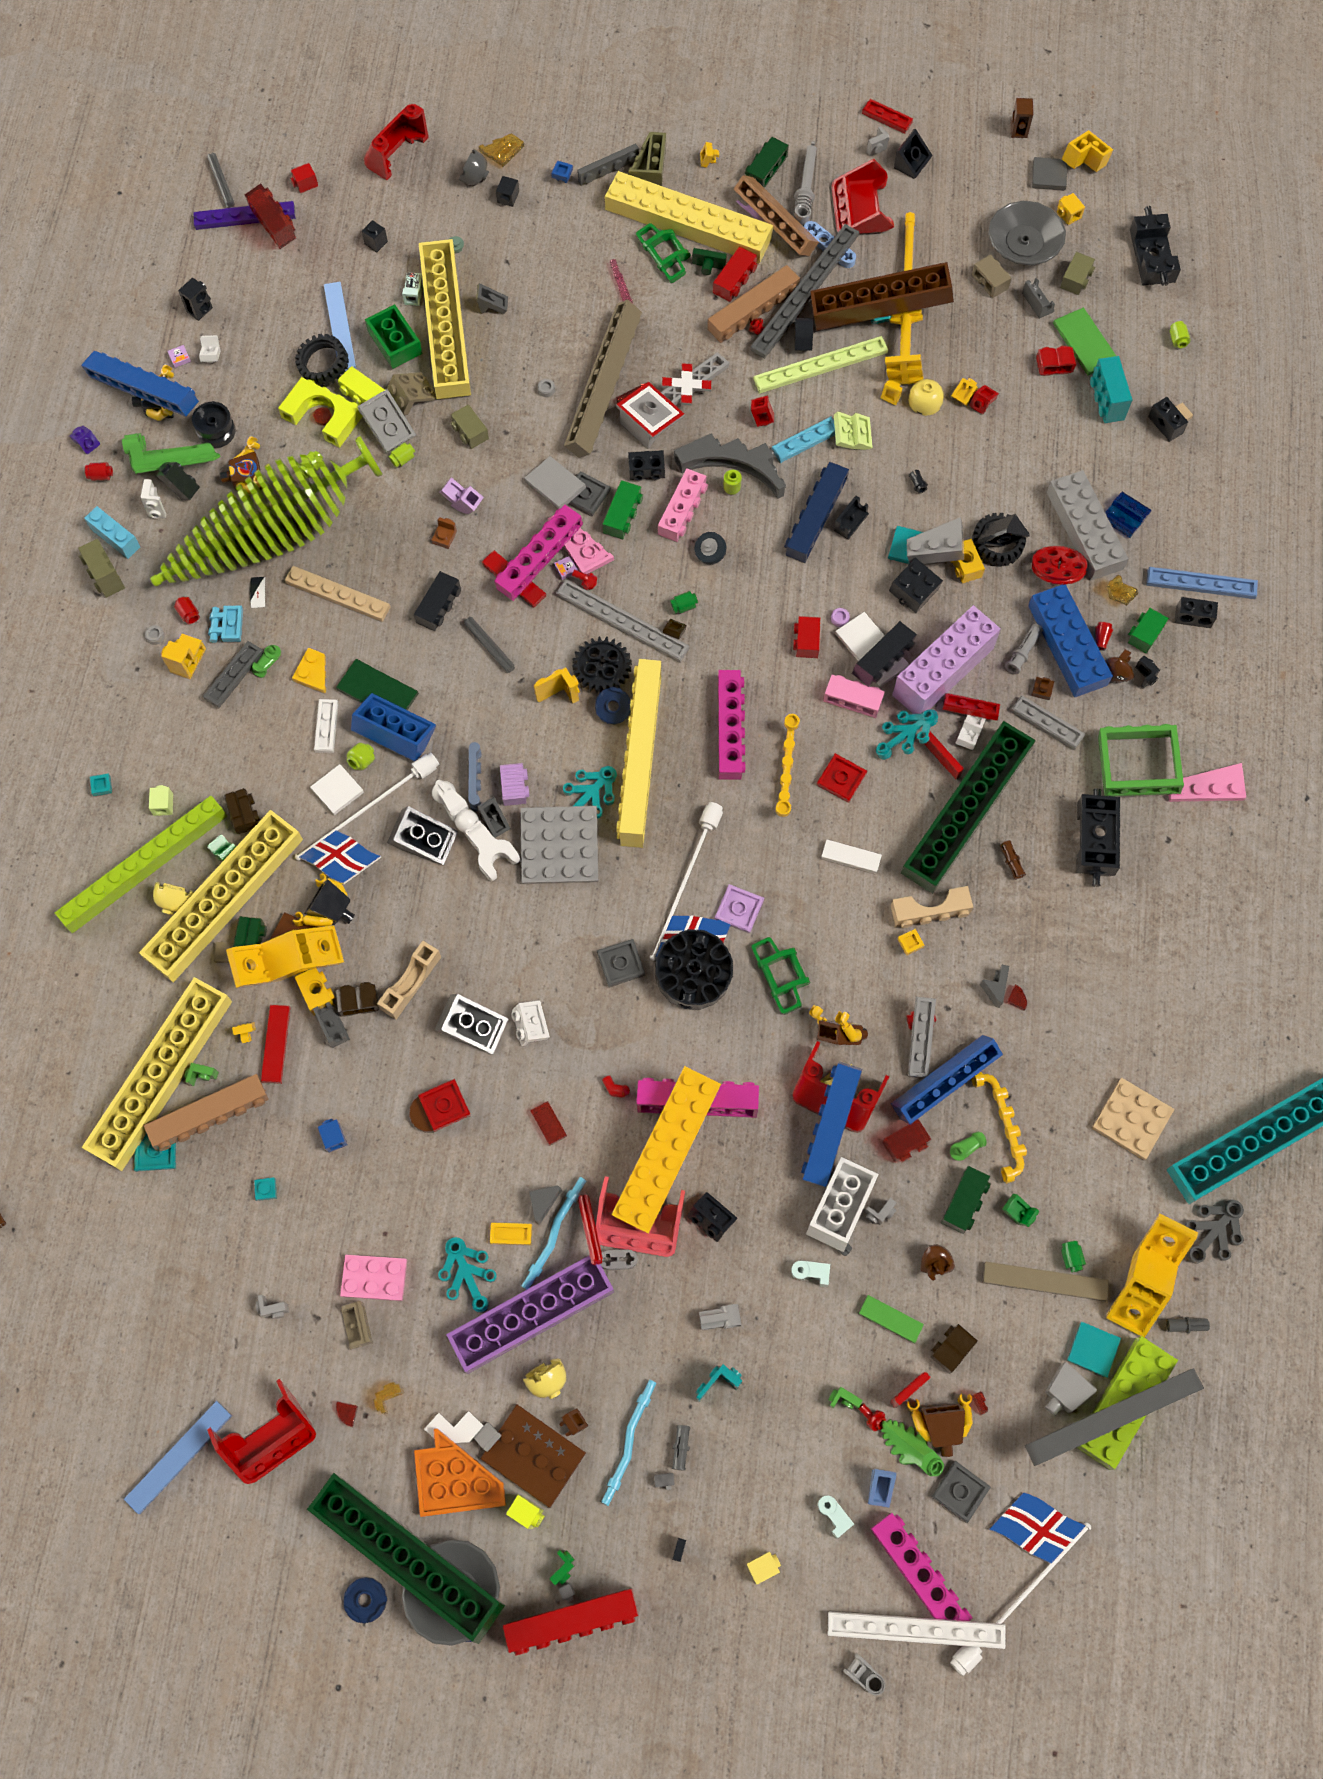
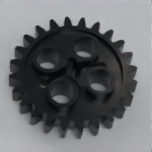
M599 636L598 641L595 642L591 638L590 644L585 641V647L579 646L580 652L575 651L576 658L572 659L574 676L578 677V683L583 682V688L589 686L590 692L593 688L596 689L597 694L600 689L605 690L614 686L620 688L619 683L625 684V678L629 679L628 672L632 671V660L630 659V653H626L627 648H621V642L615 644V639L609 642L608 637L602 641ZM592 654H598L597 657H591ZM613 656L616 657V659H614V660H610V659H609L610 657H613ZM594 670L595 673L590 674L588 671ZM607 673L614 674L612 676H606Z

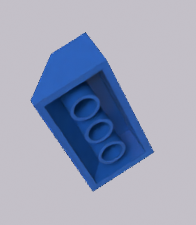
M373 693L352 714L351 722L352 731L413 761H416L425 751L436 728V724Z

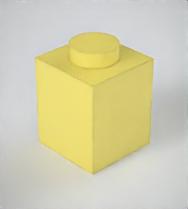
M770 1552L746 1563L756 1585L780 1573L778 1567L781 1564L776 1554L771 1555Z

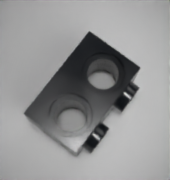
M192 277L178 292L186 312L199 321L213 307L210 302L211 298L206 291V285Z
M664 450L628 452L630 480L641 481L643 479L658 480L665 478Z
M1181 597L1176 606L1174 623L1211 629L1217 619L1218 602Z

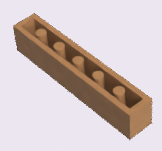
M743 175L733 190L768 224L773 225V229L799 255L810 256L819 241L757 180Z
M788 265L784 266L708 318L707 330L720 343L730 339L734 333L743 330L752 320L758 319L763 313L769 312L773 306L782 303L798 286L800 277Z
M255 1074L143 1126L152 1147L156 1151H165L171 1147V1144L178 1141L184 1142L195 1133L201 1134L206 1132L210 1126L215 1124L221 1125L234 1115H243L249 1108H257L264 1105L265 1101L269 1100L260 1078Z

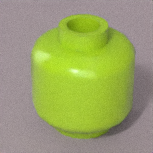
M357 743L347 752V763L354 770L366 769L375 759L374 749L369 744Z

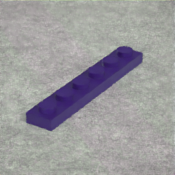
M294 201L193 212L196 230L296 219Z

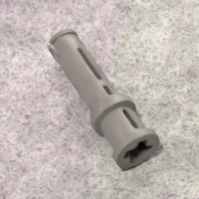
M1033 624L1020 647L1013 651L1011 660L1005 664V668L1010 673L1019 674L1021 666L1024 662H1027L1030 650L1043 631L1040 625Z

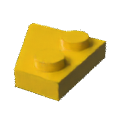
M308 648L292 680L325 693V654Z

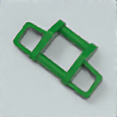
M649 223L636 232V236L644 250L649 252L657 263L658 269L663 272L671 284L686 274L681 261H686L690 258L691 254L679 242L673 229L659 231L652 223ZM650 230L656 233L647 241H644L641 237ZM663 241H671L677 251L662 260L654 247ZM678 262L681 270L670 276L666 270Z
M770 937L753 944L751 948L758 961L757 965L759 969H762L771 989L770 994L775 999L780 1012L786 1015L801 1008L802 1002L797 989L807 986L811 982L805 976L799 963L796 949L790 948L779 951ZM767 943H771L776 953L761 960L757 949ZM789 958L798 979L778 988L769 966L782 959ZM793 990L797 1003L787 1009H783L778 997Z

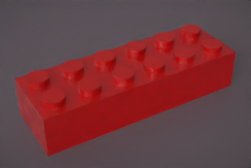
M629 1588L506 1623L503 1625L508 1652H514L515 1656L528 1653L530 1651L529 1647L536 1646L537 1650L549 1647L551 1645L550 1641L557 1640L558 1644L570 1641L572 1639L571 1635L579 1633V1637L591 1635L595 1628L600 1627L601 1631L612 1629L616 1622L621 1621L622 1625L633 1623L636 1621L635 1617L639 1613L633 1589Z

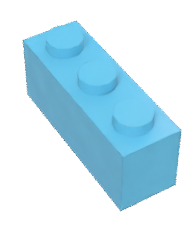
M98 506L84 518L93 532L127 559L140 548L136 537Z

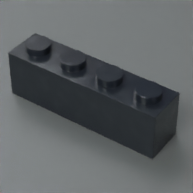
M899 621L856 663L851 674L868 687L873 682L877 683L882 678V673L889 672L894 665L893 663L895 661L899 662L904 656V652L906 650L910 651L915 645L914 639L917 634Z

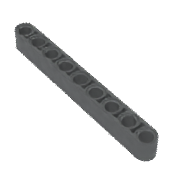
M1192 1368L1024 1446L1033 1465L1037 1466L1204 1389L1195 1369Z

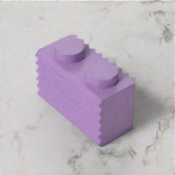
M523 763L500 765L504 806L526 804V797H530L529 786H525V780H528L527 769H523Z

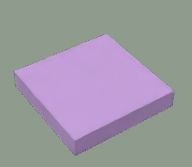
M729 884L714 919L731 924L732 927L750 933L764 898Z

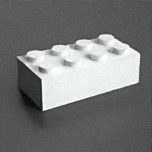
M841 1157L806 1235L844 1252L879 1174Z

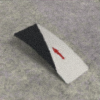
M265 577L251 578V608L265 607Z

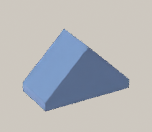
M872 1470L868 1504L890 1507L896 1472Z

